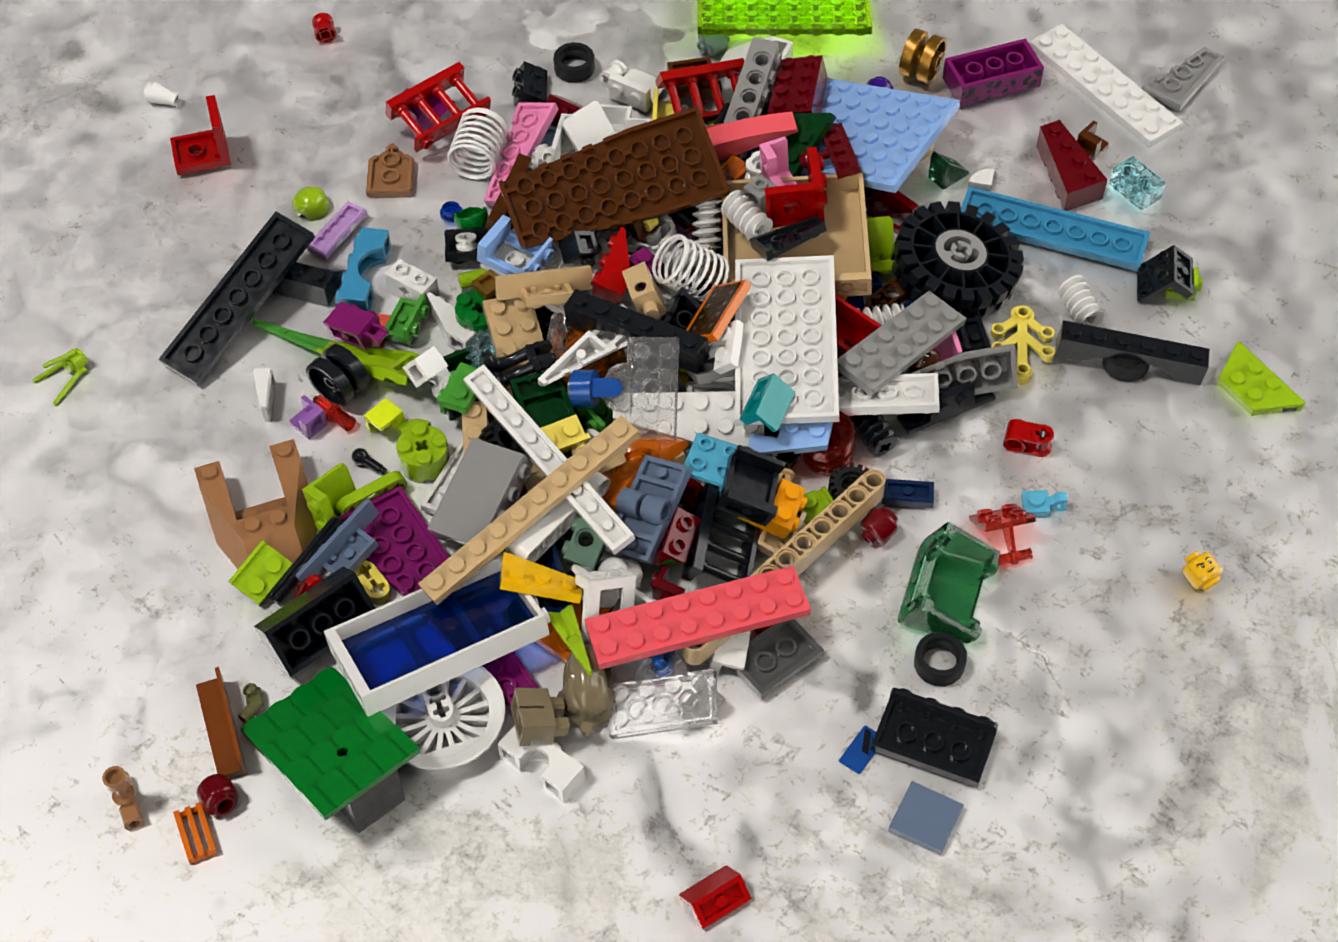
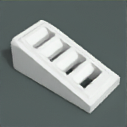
M254 368L252 374L260 409L265 422H270L272 420L276 388L275 377L271 368Z

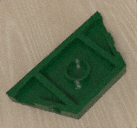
M793 113L798 132L786 136L788 140L789 171L793 177L799 176L804 169L799 163L800 155L807 151L809 147H818L837 118L832 113Z

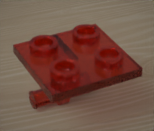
M1005 504L1001 506L1002 509L994 511L992 509H981L977 511V514L969 516V521L985 532L998 529L1003 530L1008 553L994 555L996 566L1008 563L1016 565L1019 561L1033 558L1031 548L1016 551L1013 526L1036 522L1034 515L1017 506V504Z

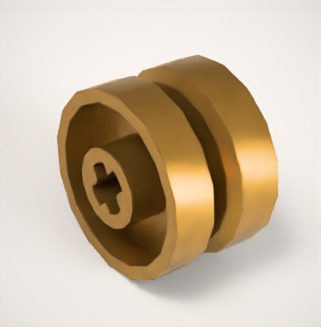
M915 28L904 46L899 63V74L909 78L916 75L918 81L931 84L938 74L945 55L946 38L938 35H932L929 38L927 31Z

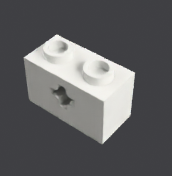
M398 259L385 273L388 293L398 298L402 297L417 301L420 295H425L427 300L426 294L428 292L435 296H440L437 278L401 259Z

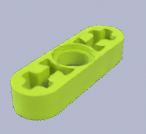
M392 471L342 497L337 502L336 509L340 515H343L361 505L365 499L372 500L398 486L405 490L407 481L399 471Z

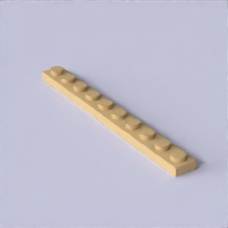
M622 415L619 416L418 583L420 588L438 605L640 436L639 431Z

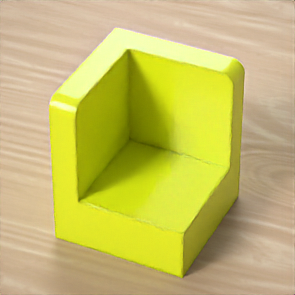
M387 398L383 399L364 415L366 428L370 432L376 428L383 431L389 425L396 428L405 421L403 411Z

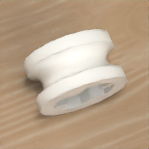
M465 232L455 236V240L458 242L456 244L457 250L472 251L477 248V243L474 242L476 234Z

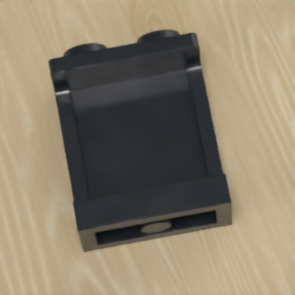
M738 445L728 458L718 509L766 527L777 513L778 506L773 505L779 474L785 468L786 463L774 456L765 455L750 447Z

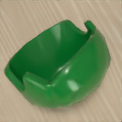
M479 207L462 209L459 213H454L455 225L457 229L486 227L489 217L486 207H483V209Z

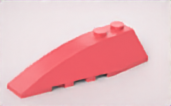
M793 112L768 114L706 126L719 162L730 158L732 155L736 156L757 148L759 144L798 132Z

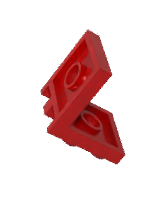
M215 95L206 96L212 130L170 138L177 175L232 165ZM194 151H201L197 154H192Z
M817 147L807 148L808 183L764 188L767 218L773 221L772 228L787 226L813 216H818L825 222L824 205L827 204V193L824 188H827L826 173H821L824 170L823 156H818ZM788 204H795L792 207H785Z

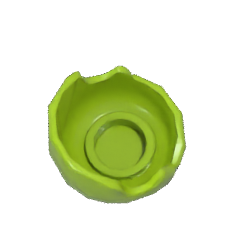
M306 186L300 189L292 200L293 208L298 216L302 214L310 221L322 218L330 209L328 198L319 187Z

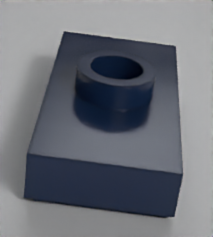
M886 479L881 505L933 508L934 482Z

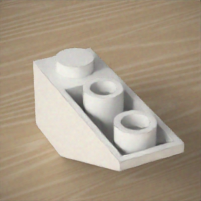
M430 292L426 294L430 312L450 348L456 351L470 347L473 353L486 340L485 332H475L470 327L465 326L463 328L459 325L455 317L454 306L447 303L440 296H435Z

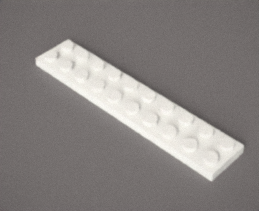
M938 373L900 374L872 396H869L845 376H838L839 416L939 413ZM688 381L687 392L735 391V381L727 384L713 382L710 385L700 386L695 381Z

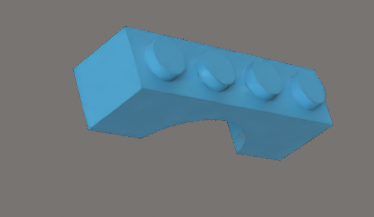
M361 227L359 235L354 238V250L348 256V267L342 273V285L336 291L335 301L338 304L340 302L348 305L354 304L368 312L371 310L374 295L371 283L362 277L370 268L386 263L391 249L389 230Z

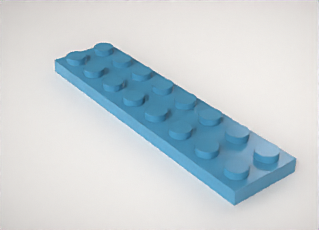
M970 186L961 206V212L965 211L967 204L979 207L977 217L979 218L986 211L996 216V219L992 226L1004 222L1011 229L1008 236L1015 235L1018 241L1138 271V268L1141 266L1150 236L1148 231Z

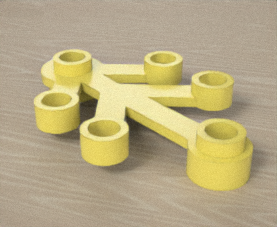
M1023 305L1014 307L1011 310L1010 318L1004 323L993 324L990 333L994 339H1002L1007 331L1017 327L1015 334L1003 342H994L991 347L1008 344L1017 345L1016 367L1019 385L1028 384L1032 377V369L1027 364V345L1044 362L1052 361L1055 355V349L1052 346H1043L1027 332V327H1029L1039 335V339L1042 342L1050 343L1054 339V329L1049 326L1043 327L1034 320L1035 314L1033 310Z

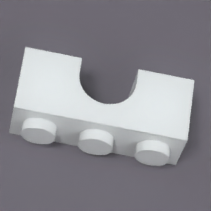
M514 726L498 743L500 757L520 772L528 764L535 761L547 764L548 767L541 774L542 788L562 803H565L585 780L584 764L574 755H567L555 741L552 742V745H549L545 742V739L532 740L530 746H519Z

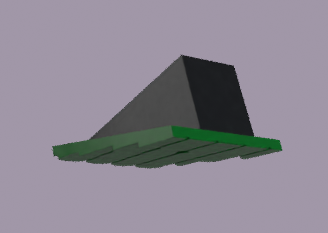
M332 666L319 672L307 684L297 687L285 699L275 702L263 714L250 719L240 729L247 740L325 821L338 811H341L358 833H361L405 801L397 769L421 753L420 748L381 711L367 717L347 680Z

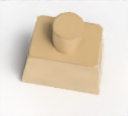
M645 261L622 271L631 299L639 313L655 319L666 314L667 310L662 293ZM639 283L646 284V287L643 291H641V289L638 288Z

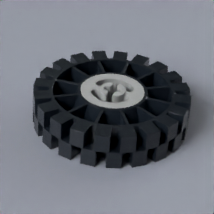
M941 201L930 203L928 209L924 205L915 209L913 215L909 214L903 221L891 251V260L894 261L892 271L894 276H900L898 284L903 291L912 289L910 298L914 301L930 291L957 312L961 309L963 316L966 318L977 317L978 312L982 317L993 314L995 308L999 311L1006 305L1022 275L1024 257L1023 251L1018 250L1019 241L1015 235L1008 236L1011 229L1004 222L992 226L996 216L988 211L979 218L977 217L979 207L967 204L965 211L961 212L960 202L948 201L946 208L943 207Z

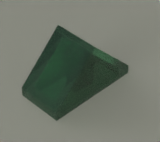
M933 151L931 154L928 178L942 190L969 174V171L955 159Z

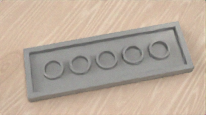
M928 291L837 359L838 371L869 396H872L965 324L966 317Z

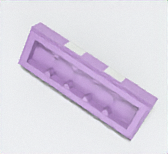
M348 201L319 231L307 247V251L327 260L366 218L367 210Z

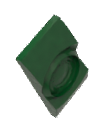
M545 371L510 380L513 398L539 428L575 415L562 378L546 386L538 384V378ZM571 451L564 453L563 455L566 458H569L572 456Z

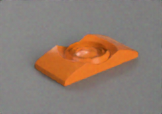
M654 433L633 441L627 453L624 454L626 462L602 473L611 480V484L601 498L610 508L616 509V499L619 492L624 487H631L645 454L672 461L689 446L687 440Z

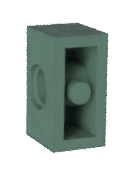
M576 516L571 528L574 531L571 540L565 541L561 554L564 555V563L569 566L573 564L579 565L588 572L596 571L597 564L605 550V544L582 517ZM588 536L594 541L590 546L584 547L579 544L581 538Z

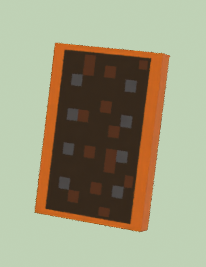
M747 280L713 286L686 330L706 337L708 342L719 341L750 290L751 284Z

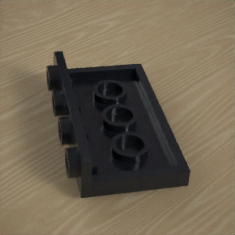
M892 688L889 701L871 744V750L978 788L996 737L998 724L986 716L970 714L960 707H950L934 698H924L913 694L908 689Z

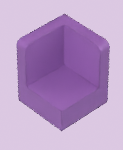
M303 395L300 398L303 410L291 418L289 422L292 427L310 440L328 424L324 410L307 396Z

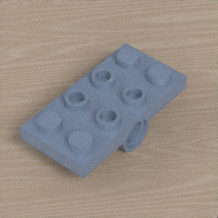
M645 454L631 487L621 489L616 499V509L619 512L618 517L635 536V540L616 555L652 565L693 470L689 466ZM605 545V546H604V549H605L606 551L612 553V552L609 550V548Z

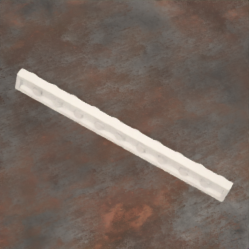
M484 364L463 379L467 387L546 477L568 460ZM587 481L565 498L614 555L635 540L631 530Z

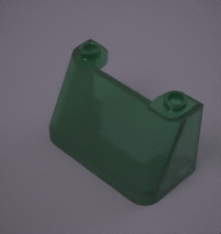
M950 522L945 523L927 536L918 549L898 614V623L907 628L928 634L934 632L949 633L965 644L976 641L981 634L982 628L980 627V621L973 618L983 580L995 575L999 568L998 559L1000 551Z

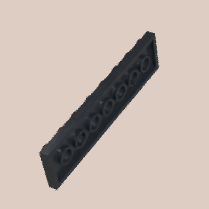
M275 211L158 360L166 367L199 386L314 240L313 232Z

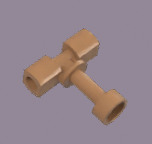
M112 766L105 770L102 781L105 787L113 792L112 799L114 803L120 806L119 812L125 829L130 831L144 825L140 806L137 802L133 801L135 790L128 772L119 766Z

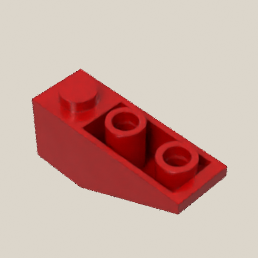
M620 227L617 235L612 234L607 245L611 250L609 254L604 252L599 266L603 267L601 273L596 271L590 285L594 286L591 295L618 305L627 287L622 271L630 268L626 231L623 227Z

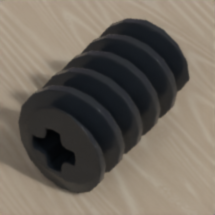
M882 414L848 416V421L853 425L855 432H857V435L870 454H885L898 444L899 439L893 435V430L888 428L889 424L887 421H884Z

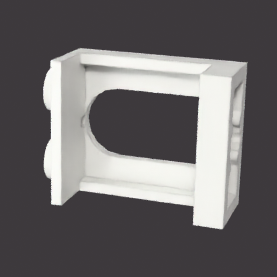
M623 568L576 573L575 584L584 589L580 632L583 643H590L584 619L599 615L601 590L622 588L620 610L633 607L636 575Z

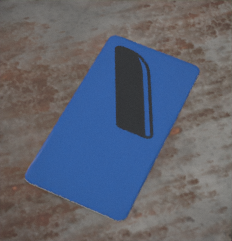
M864 726L841 756L839 762L857 774H861L876 753L871 750V744L876 731L868 726Z

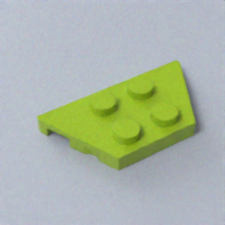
M1240 341L1236 343L1217 382L1227 394L1251 416L1263 415L1264 413H1282L1283 409L1296 408V411L1304 409L1306 402Z

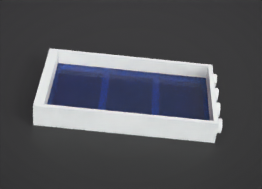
M502 554L494 557L438 605L422 589H419L324 631L329 649L367 717L550 635L547 625L551 622L550 617L544 607L540 609L536 596L500 589Z

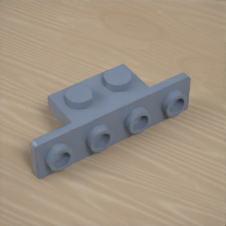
M365 499L361 505L356 507L350 517L337 528L336 532L319 547L318 551L309 561L302 565L295 575L301 583L311 575L317 574L321 577L326 571L332 574L341 567L355 572L371 555L379 544L365 533L364 530L379 514L373 503Z

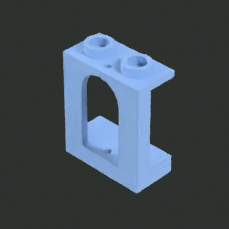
M502 215L477 244V261L505 275L540 271L544 263H548L554 254L552 249L553 238L549 237L543 245L521 249L515 231L511 230V218ZM503 243H506L533 256V258L523 270L493 256Z

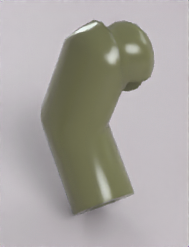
M248 683L243 688L247 706L241 711L238 718L245 724L254 718L264 707L263 692L254 683Z

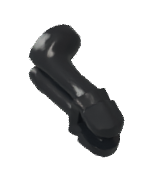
M550 340L526 344L520 350L504 357H496L490 351L481 353L484 365L505 389L510 385V380L539 373L542 370L545 371L557 361L556 354L549 353L553 349ZM527 360L529 361L528 363L518 368L501 373L519 363H522Z

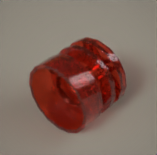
M839 411V422H833L827 450L802 453L803 461L808 469L819 475L830 476L831 472L834 473L836 467L841 469V464H846V467H849V463H853L855 456V431L850 418Z

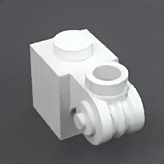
M435 346L402 367L416 388L426 381L432 382L434 384L432 386V393L436 398L440 390L444 389L448 384L451 374L447 369L448 364Z

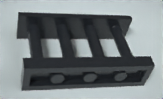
M706 483L698 491L694 515L699 517L700 522L687 560L684 563L681 578L691 582L697 575L705 573L724 582H730L749 577L753 573L760 528L746 522L744 532L716 520L713 514L715 507L718 508L719 486ZM713 529L743 542L741 553L711 541L709 537L710 530ZM706 552H712L738 563L737 575L707 563L705 559Z

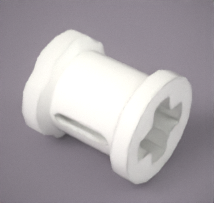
M612 60L609 64L610 67L599 75V79L605 87L608 88V77L612 72L623 77L627 73V68L621 61Z

